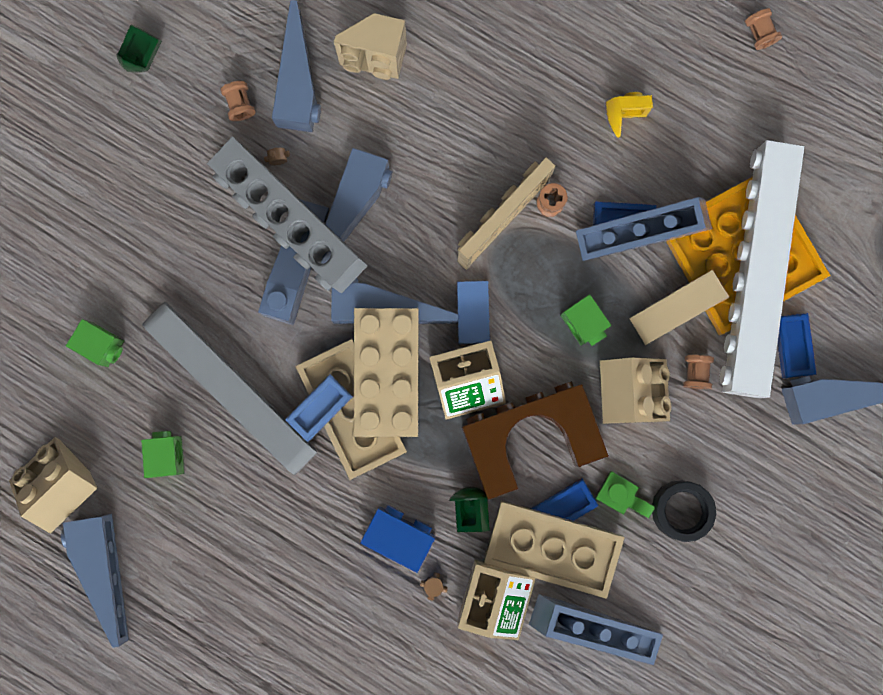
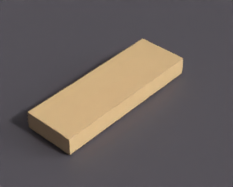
M711 270L629 319L644 344L647 345L727 299L729 296L714 271Z

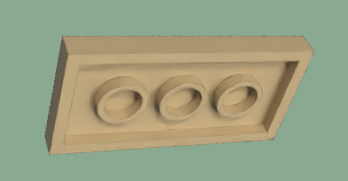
M547 157L540 164L535 161L523 174L524 178L520 183L521 185L519 187L512 185L502 196L501 199L503 201L500 203V207L497 210L492 207L480 220L481 225L478 227L479 230L475 234L469 231L459 242L457 262L466 270L549 182L556 165Z
M354 308V437H418L419 309Z
M353 339L295 366L309 395L331 374L353 396L324 426L350 480L407 452L400 437H354Z
M501 500L483 561L487 565L607 599L625 537L617 533Z

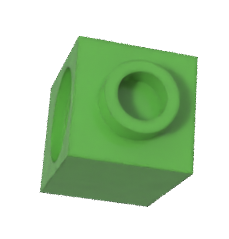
M588 295L560 315L581 346L587 342L591 346L595 345L607 337L604 330L611 326L591 295Z
M82 319L66 347L97 365L109 367L110 364H114L120 357L123 350L121 346L125 340L91 321Z
M171 431L152 432V439L141 440L144 478L184 474L182 436L171 437Z

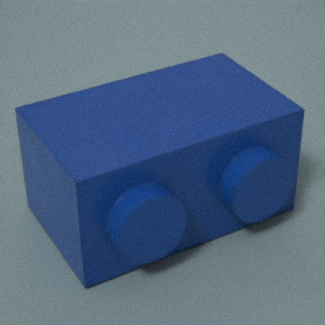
M387 505L386 509L379 507L360 544L418 573L435 540V535L430 533L432 527L417 519L414 524L403 519L404 512L391 505Z

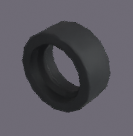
M685 480L671 481L660 488L654 496L652 506L655 507L652 516L656 526L661 532L672 539L682 542L697 541L706 536L714 526L717 515L715 501L709 491L700 484ZM676 493H691L701 504V518L690 529L681 530L675 528L666 518V504L671 496Z

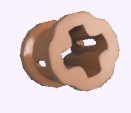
M770 8L760 10L745 20L747 27L751 28L756 40L754 44L756 50L767 48L782 39L781 32L776 31L771 19L772 12Z
M233 81L225 84L220 89L221 94L226 97L230 110L228 117L231 121L246 120L256 113L254 106L250 105L246 92L248 85L244 81Z
M550 183L542 188L537 199V209L543 216L555 217L562 211L567 202L565 188L557 183ZM549 195L554 196L555 206L549 205Z
M704 355L685 356V361L688 362L687 381L683 382V387L712 389V383L709 382L710 364L714 362V357Z

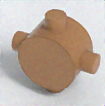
M285 148L269 149L267 156L264 157V161L269 162L270 165L284 164L287 162L290 152L289 150L285 151Z
M434 572V575L427 578L426 581L421 580L420 586L424 587L428 600L433 601L434 597L439 596L442 592H447L448 587L443 586V582L439 578L440 573Z

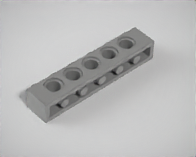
M233 136L207 163L216 172L212 177L226 190L230 186L235 191L232 197L245 209L250 206L255 211L252 217L265 229L270 226L276 232L272 237L285 249L289 246L297 252L293 258L306 270L312 267L318 273L314 278L326 290L329 291L331 288H334L343 293L368 266ZM247 173L246 178L241 181V177ZM268 192L267 197L260 202L261 196ZM289 211L287 218L280 222L283 213ZM310 231L308 239L301 243L302 235ZM331 251L330 259L322 264L321 259L323 255Z

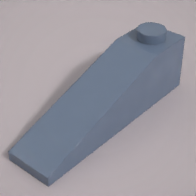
M290 0L272 120L277 128L313 132L314 123H319L321 105L317 104L301 11L297 0Z
M352 148L325 224L343 242L379 198L382 188H388L393 171L389 170L388 159ZM331 251L323 255L321 259L322 264L330 259Z
M696 197L576 231L582 260L586 261L711 230L712 226L705 198Z
M301 200L325 224L329 208ZM310 231L302 235L301 243L308 239ZM281 246L267 281L258 313L264 317L294 325L311 267L306 270L293 258L297 253L293 248L289 246L285 249Z
M357 278L343 293L332 288L331 321L334 324H354V308L419 309V324H458V314L365 283H358Z
M804 376L790 380L792 386L782 388L792 424H806L883 403V383L829 379L811 381L810 376Z
M112 514L64 522V529L61 531L62 545L67 550V556L112 648L119 647L127 642L129 638Z
M538 594L529 622L531 627L546 637L651 665L655 663L663 634L541 594Z

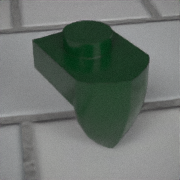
M130 25L120 50L116 54L117 60L127 72H146L150 69L162 40L135 25Z
M465 487L450 497L449 501H455L457 533L490 531L488 498L485 492L477 487Z

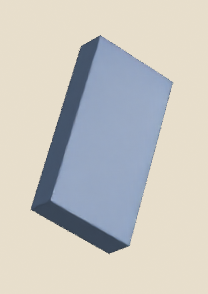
M488 281L457 282L458 344H479L490 341Z
M330 374L285 420L309 442L353 396Z

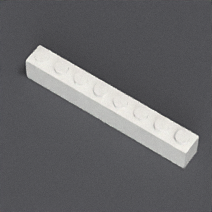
M766 140L757 150L753 151L751 156L750 168L754 169L753 178L749 181L746 189V198L749 199L748 210L744 212L741 224L742 229H745L744 241L740 242L737 251V259L741 260L740 269L735 274L733 280V290L736 291L735 303L731 304L728 314V320L732 322L731 333L726 336L724 343V352L728 353L726 366H723L719 378L720 384L723 385V393L759 399L770 398L804 146Z

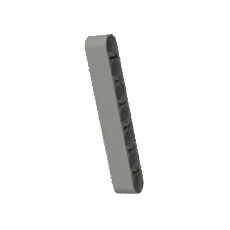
M164 302L142 323V326L293 475H296L318 453L169 304Z

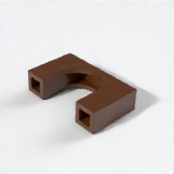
M570 381L554 387L556 393L544 397L542 391L526 397L527 404L515 408L512 402L495 408L497 415L485 418L484 413L466 419L468 425L463 426L462 430L488 500L518 489L506 455V441L511 429L524 418L539 416L557 425L564 436L573 464L576 467H581L609 456L582 384L574 387L573 382Z

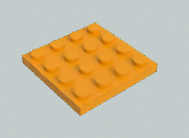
M753 177L706 201L712 226L711 230L666 241L689 283L713 270L729 296L727 299L705 311L719 336L730 331L732 322L728 320V314L731 304L735 303L736 291L733 290V280L735 274L739 272L741 260L737 259V251L740 242L744 241L745 229H742L741 224L744 212L748 210L749 199L746 198L747 185ZM796 215L783 301L831 276Z

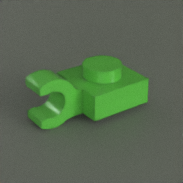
M612 471L608 473L595 496V499L623 515L629 507L644 517L649 518L655 509L651 504L635 496L639 489L638 486Z

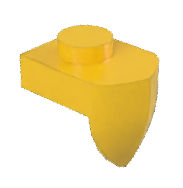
M629 92L624 96L614 97L606 101L608 121L617 138L621 136L622 118L647 117L653 108L652 95H643L641 92Z

